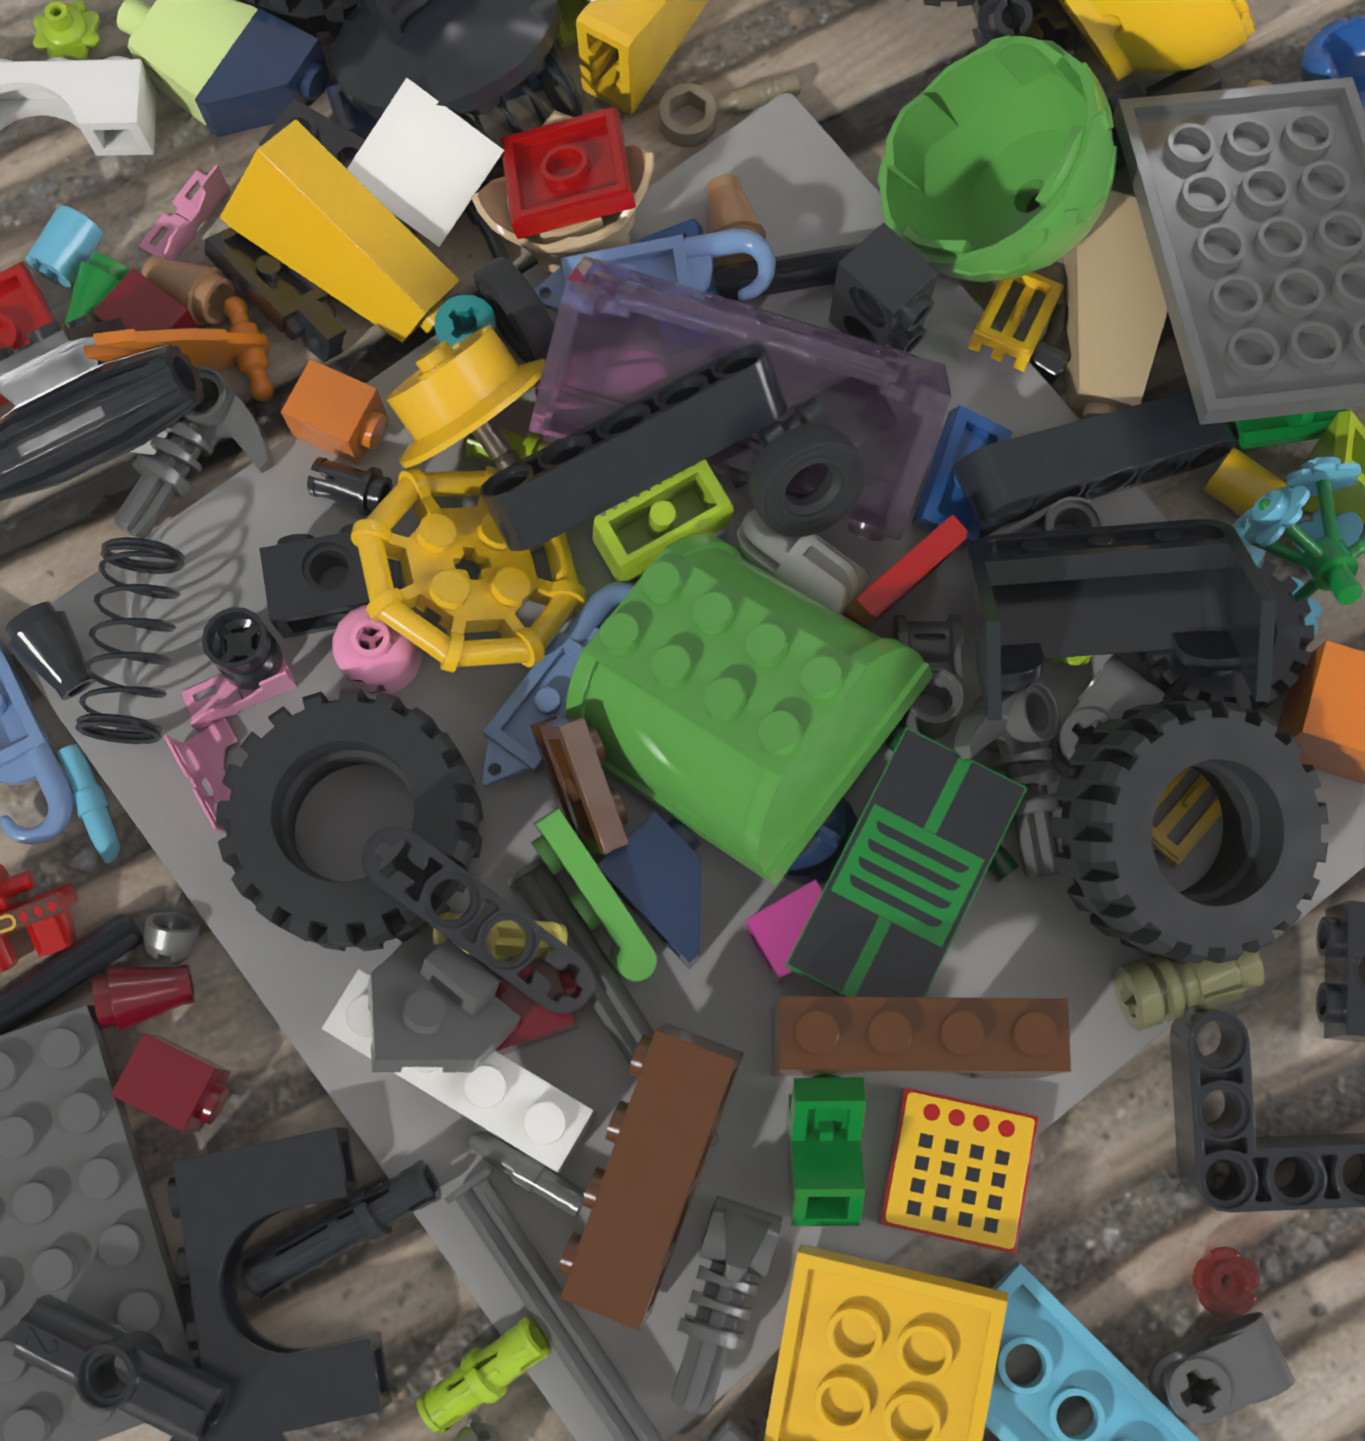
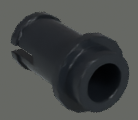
M324 457L315 459L311 470L319 472L321 476L333 479L334 481L330 482L309 475L307 480V490L310 496L323 497L357 507L358 512L363 516H369L393 489L392 479L383 476L380 468L371 467L365 471L329 461L328 458Z

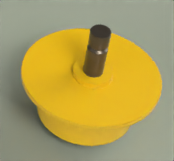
M488 325L467 336L452 347L445 340L426 352L415 361L419 370L403 381L386 397L389 405L414 438L399 459L403 468L415 466L435 456L472 432L490 459L495 460V466L500 471L521 460L516 450H511V443L493 417L530 389L546 373L549 364L545 359H539L518 365L493 327Z

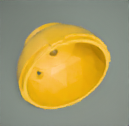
M1058 0L1094 54L1117 82L1131 72L1174 73L1196 69L1219 60L1246 44L1248 36L1256 31L1252 14L1245 0Z

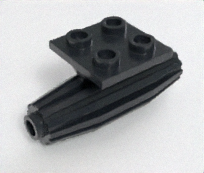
M93 314L79 317L66 324L61 319L37 328L27 334L31 343L16 350H13L11 346L1 348L0 394L16 407L0 418V501L59 486L146 444L200 404L204 399V394L202 393L204 387L198 376L199 372L191 363L189 356L186 353L184 354L178 346L169 344L107 363L86 358L83 345H96L93 334L126 330L121 318L96 322Z

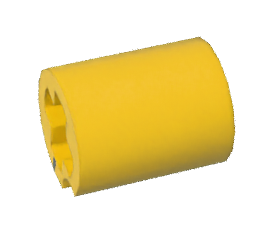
M1233 447L1202 491L1241 517L1263 495L1288 485L1285 481Z

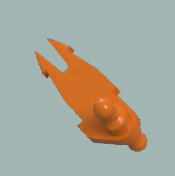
M238 296L229 297L223 305L224 312L230 318L232 325L228 332H226V329L198 328L150 331L126 329L93 334L96 345H83L86 358L103 362H110L172 344V346L176 345L181 348L184 354L186 353L189 356L191 363L195 367H209L216 371H222L239 366L240 372L249 377L251 384L250 393L257 401L264 402L270 400L274 394V386L268 380L266 370L270 365L267 355L271 352L268 338L266 335L259 333L255 323L249 321L247 303Z

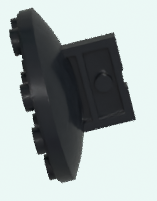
M365 0L360 7H355L336 36L332 51L334 75L348 101L362 113L378 120L406 78L439 102L436 105L446 106L458 116L466 113L483 115L497 107L501 96L508 93L523 80L535 77L544 69V58L554 44L559 32L562 16L560 0Z

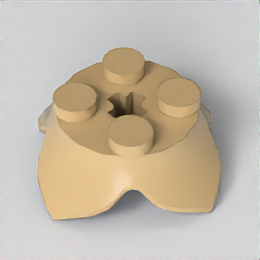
M554 110L542 126L573 117ZM629 145L626 146L637 208L647 191L653 173L654 155L652 151L642 146ZM505 177L490 181L471 197L478 213L493 231L525 248L536 257L540 268L547 272L558 270L562 266L561 258L630 245L628 233L634 225L636 208L517 240L511 225Z

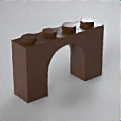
M780 996L772 1008V1077H814L820 1074L842 1076L849 1073L956 1072L971 1073V1078L1038 1079L1071 1072L1068 998Z

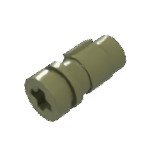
M1243 951L1240 958L1235 961L1215 963L1204 960L1200 964L1153 955L1145 958L1144 962L1137 960L1117 966L1114 969L1113 981L1116 997L1126 1020L1132 1028L1139 1031L1162 1024L1164 1020L1169 1022L1183 1017L1185 1009L1191 1007H1202L1205 1010L1241 999L1244 991L1263 985L1264 968L1259 952Z

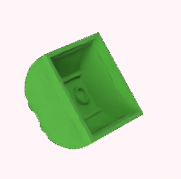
M693 534L678 539L662 550L582 650L569 684L565 717H584L586 725H592L595 728L605 750V761L600 763L604 772L776 886L932 679L933 675L930 665L923 661L921 655L916 650L896 639L879 637L748 562L735 547L710 534Z

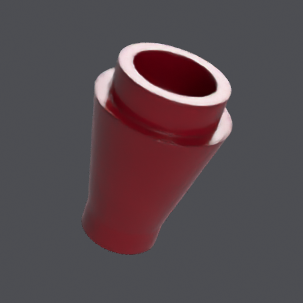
M189 964L176 967H108L107 974L92 977L94 1006L101 1029L117 1026L119 1032H122L179 1006L195 1003V992Z

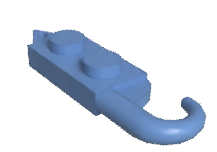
M732 228L686 238L681 234L561 258L562 266L537 286L534 291L546 309L569 316L573 324L577 325L695 302V299L703 296L710 286L713 275V258L738 253L751 255L758 264L756 279L750 285L738 291V298L746 301L758 297L769 287L775 276L776 259L772 247L761 235L748 229ZM544 293H551L549 298L542 299Z
M616 581L606 584L596 591L565 631H560L545 651L544 660L531 668L482 731L485 738L488 739L482 784L485 788L529 770L537 774L544 765L530 725L553 716L557 718L565 717L569 684L582 650L597 633L598 628L610 612L621 603L634 587L635 582ZM493 767H500L501 772L498 775L493 776L490 774V770Z
M0 638V783L12 786L23 785L37 780L48 803L46 818L37 826L24 828L17 825L8 815L0 818V826L6 835L16 842L36 845L48 842L62 833L71 819L74 803L70 786L51 749L53 748L52 742L4 641Z

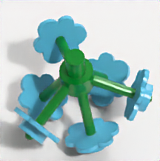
M1320 457L1303 463L1301 470L1292 472L1286 477L1288 486L1282 487L1279 490H1272L1263 495L1251 509H1248L1233 524L1256 566L1263 560L1267 551L1306 569L1311 578L1304 584L1301 580L1292 577L1299 585L1292 595L1296 602L1307 598L1311 612L1305 617L1304 621L1305 625H1314V635L1318 631L1316 618L1322 612L1320 604L1315 599L1310 598L1319 589L1332 591L1337 601L1342 605L1356 602L1363 594V589L1355 578L1359 567L1356 559L1365 553V536L1359 537L1363 530V522L1358 514L1351 511L1340 512L1336 515L1332 494L1338 488L1356 484L1357 477L1361 474L1362 470L1360 464H1341V460L1337 457ZM1309 496H1318L1320 508L1314 512L1312 520H1303L1297 523L1303 513L1301 508L1308 501ZM1284 532L1287 536H1289L1292 539L1293 544L1298 549H1300V551L1293 549L1287 545H1284L1278 542L1277 540L1281 537V535Z

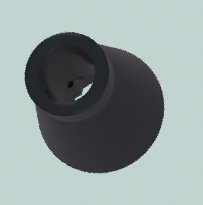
M46 601L24 610L6 625L5 630L11 637L8 646L49 683L62 700H68L77 696L95 682L84 670L86 661L65 611H56L53 605Z

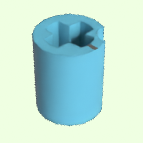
M60 205L25 260L43 277L60 286L70 288L76 280L80 261L87 263L92 252L102 239L103 232L85 215L68 206Z

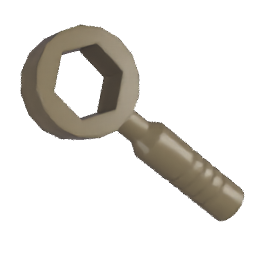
M790 72L733 89L727 96L714 99L711 93L700 85L692 83L678 84L668 89L661 98L659 104L660 130L664 137L674 145L685 148L699 146L713 135L717 114L727 111L740 113L767 104L782 93H789L793 96L800 95L798 77L795 72ZM688 104L705 113L704 120L688 127L670 118L671 111Z

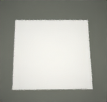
M406 78L347 170L391 213L440 247L472 199L471 197L475 195L504 150L446 106L436 105L439 102Z

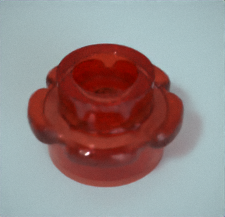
M1222 1246L1212 1249L1208 1255L1197 1261L1192 1273V1283L1199 1296L1201 1305L1207 1311L1218 1316H1224L1227 1312L1240 1316L1250 1311L1257 1301L1254 1293L1255 1289L1260 1286V1274L1251 1259L1240 1257L1239 1251L1234 1248ZM1225 1275L1230 1276L1233 1281L1229 1289H1225L1221 1284V1279Z

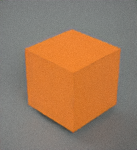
M1326 640L1311 652L1312 654L1307 666L1298 674L1299 679L1287 691L1276 733H1290L1302 747L1304 754L1298 759L1301 764L1313 765L1314 768L1364 784L1365 651Z

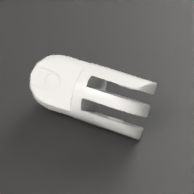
M755 509L745 515L737 530L736 540L739 550L749 562L839 614L867 587L869 577L866 571L817 534L802 537H790L779 534L764 523Z

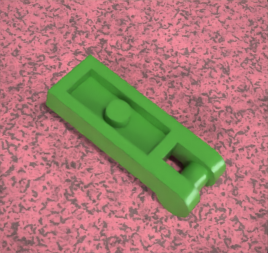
M553 809L533 823L541 836L533 840L531 844L552 875L564 869L578 891L568 899L588 929L592 931L601 924L614 943L610 952V960L613 967L623 977L631 981H643L649 978L654 973L657 965V956L654 949L560 809Z

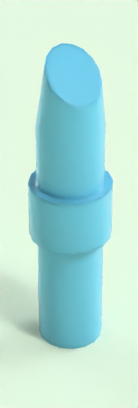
M78 744L66 746L56 754L72 791L75 811L78 818L83 819L89 837L105 863L109 864L116 859L120 851V842L108 812L110 805L102 786L97 784L86 754Z

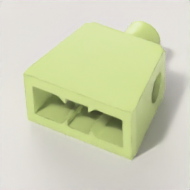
M125 0L117 14V26L121 31L131 35L127 47L133 59H141L153 85L206 125L195 98L258 9L235 0H156L153 6L140 0Z

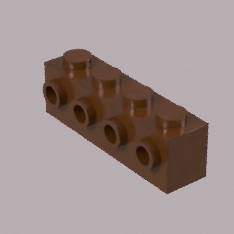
M669 1023L655 1029L653 1037L645 1034L642 1036L629 1069V1074L638 1077L629 1103L623 1100L619 1101L606 1132L605 1139L615 1143L606 1169L601 1166L595 1168L583 1196L582 1206L591 1209L583 1234L576 1231L572 1233L559 1264L558 1271L568 1275L560 1296L561 1299L637 1331L641 1329L653 1311L744 1052Z

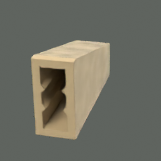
M1111 190L1104 210L1091 231L1074 250L1064 255L1065 305L1068 306L1065 321L1066 354L1070 356L1066 364V402L1081 420L1141 404L1168 312L1136 197Z

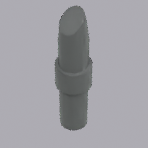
M479 1131L469 1138V1146L489 1164L510 1176L512 1183L528 1193L535 1192L574 1218L579 1214L583 1207L582 1200L585 1193L583 1189L489 1132Z

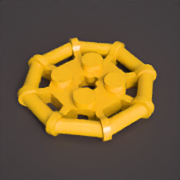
M489 465L486 466L484 471L422 472L417 467L403 470L399 473L397 485L366 519L356 521L351 533V541L358 547L370 602L366 607V612L375 623L383 621L438 660L441 670L454 673L457 667L521 663L525 667L531 668L541 663L545 658V649L573 612L583 608L586 600L587 591L579 584L566 532L529 550L512 551L507 548L480 495L482 484L499 471L497 468ZM477 496L475 506L465 508H440L433 497ZM411 507L421 521L417 529L409 538L392 533L391 529ZM544 546L553 582L537 577L531 555L532 551ZM387 558L400 561L406 587L402 589L394 588ZM461 559L476 563L482 569L478 580L470 579L466 570L456 569L454 564L460 563ZM527 601L545 605L546 607L530 627H524L516 616L519 609ZM416 607L422 612H425L427 607L441 616L438 623L447 629V634L410 608ZM498 631L502 638L464 640V633Z

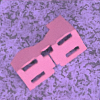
M215 164L207 176L197 170L193 173L173 200V205L177 208L172 216L163 214L138 246L140 249L152 256L160 255L177 261V258L187 245L196 237L195 232L203 221L207 222L212 216L211 213L223 197H226L230 192L217 164ZM197 182H200L201 187L192 199H187L186 196ZM165 228L167 232L158 244L153 246L151 244L161 229Z
M284 655L281 669L277 675L259 682L260 688L253 690L240 689L242 696L238 687L230 684L223 674L182 691L181 695L192 718L190 725L197 732L201 731L224 717H232L238 714L240 710L254 704L259 705L267 699L298 687ZM215 686L216 693L195 702L194 695Z
M224 717L183 743L168 735L163 737L183 774L193 784L194 788L192 790L213 829L226 834V829L216 823L217 809L215 805L217 806L219 801H229L231 790L222 783L226 773V749L238 742V739ZM186 752H187L188 755L190 756V758H191V760H192L194 766L196 767L197 771H195V769H194V767H193L191 761L189 760V758H188ZM205 779L214 794L212 796L207 793L202 783Z

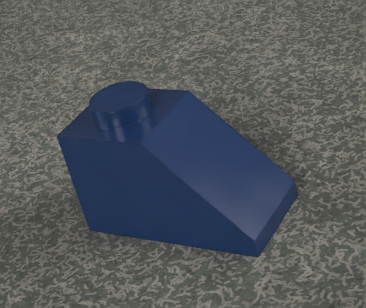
M259 8L195 98L209 132L222 137L271 125L277 121L293 98L305 105H308L311 100H317L324 92L330 74L318 38Z
M654 811L627 836L629 844L611 851L597 866L615 893L690 969L699 960L701 858L694 851L701 844L682 822L672 818L666 823Z

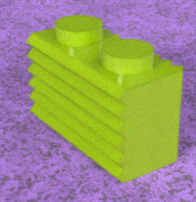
M702 460L695 464V466L685 469L684 472H679L672 478L662 481L661 485L656 484L652 486L650 491L645 490L641 492L639 497L633 496L629 498L628 503L622 502L618 504L616 510L611 508L606 510L605 516H595L592 541L616 581L630 582L641 576L669 544L693 534L714 535L728 527L730 518H732L735 510L707 461Z

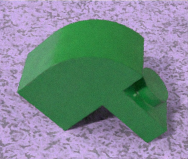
M820 1074L812 1078L793 1079L792 1094H788L787 1113L791 1227L860 1226L865 1195L861 1134L866 1106L864 1077H840L834 1074Z

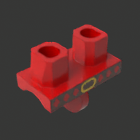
M0 863V973L14 967L19 962L7 933L26 927L39 957L68 948L77 940L74 921L69 908L78 900V897L71 882L18 901L17 894L36 887L34 877L29 870L10 876L5 867Z

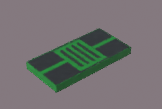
M906 727L784 967L840 997H926L1027 787L971 759L962 760L956 751Z

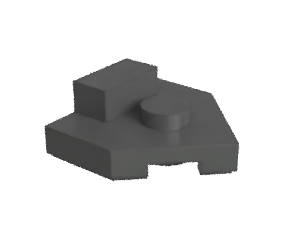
M416 933L370 974L367 987L368 1007L371 1011L372 1072H401L402 1067H442L443 1073H472L516 1030L521 1017L495 996L500 980L447 938L436 948L420 934Z

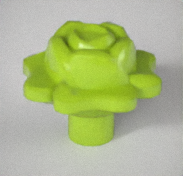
M75 0L68 4H64L61 1L50 2L45 7L44 14H39L33 19V24L36 28L33 45L39 52H47L48 58L61 57L69 60H84L90 50L97 48L101 43L97 33L101 19L95 11H88L85 3L81 0Z

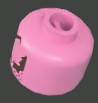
M368 604L362 605L350 611L338 623L332 638L334 659L342 674L354 687L361 688L363 692L371 695H378L380 692L387 694L395 693L405 688L417 675L422 662V650L383 621L373 622L366 612Z

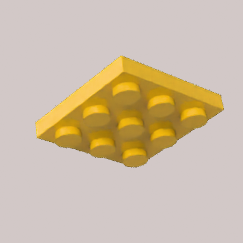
M801 1244L796 1256L764 1441H982L1007 1308L1008 1292Z

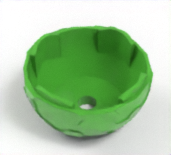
M1007 35L992 39L988 44L947 66L919 96L901 109L886 139V154L880 163L877 179L881 193L882 215L886 225L938 273L974 282L987 283L1002 279L1019 278L1050 266L1074 250L1088 235L1104 210L1114 181L1117 146H1114L1111 131L1114 127L1111 108L1097 77L1087 63H1081L1053 41ZM1038 194L1035 200L1040 206L1034 211L1026 213L1029 201Z

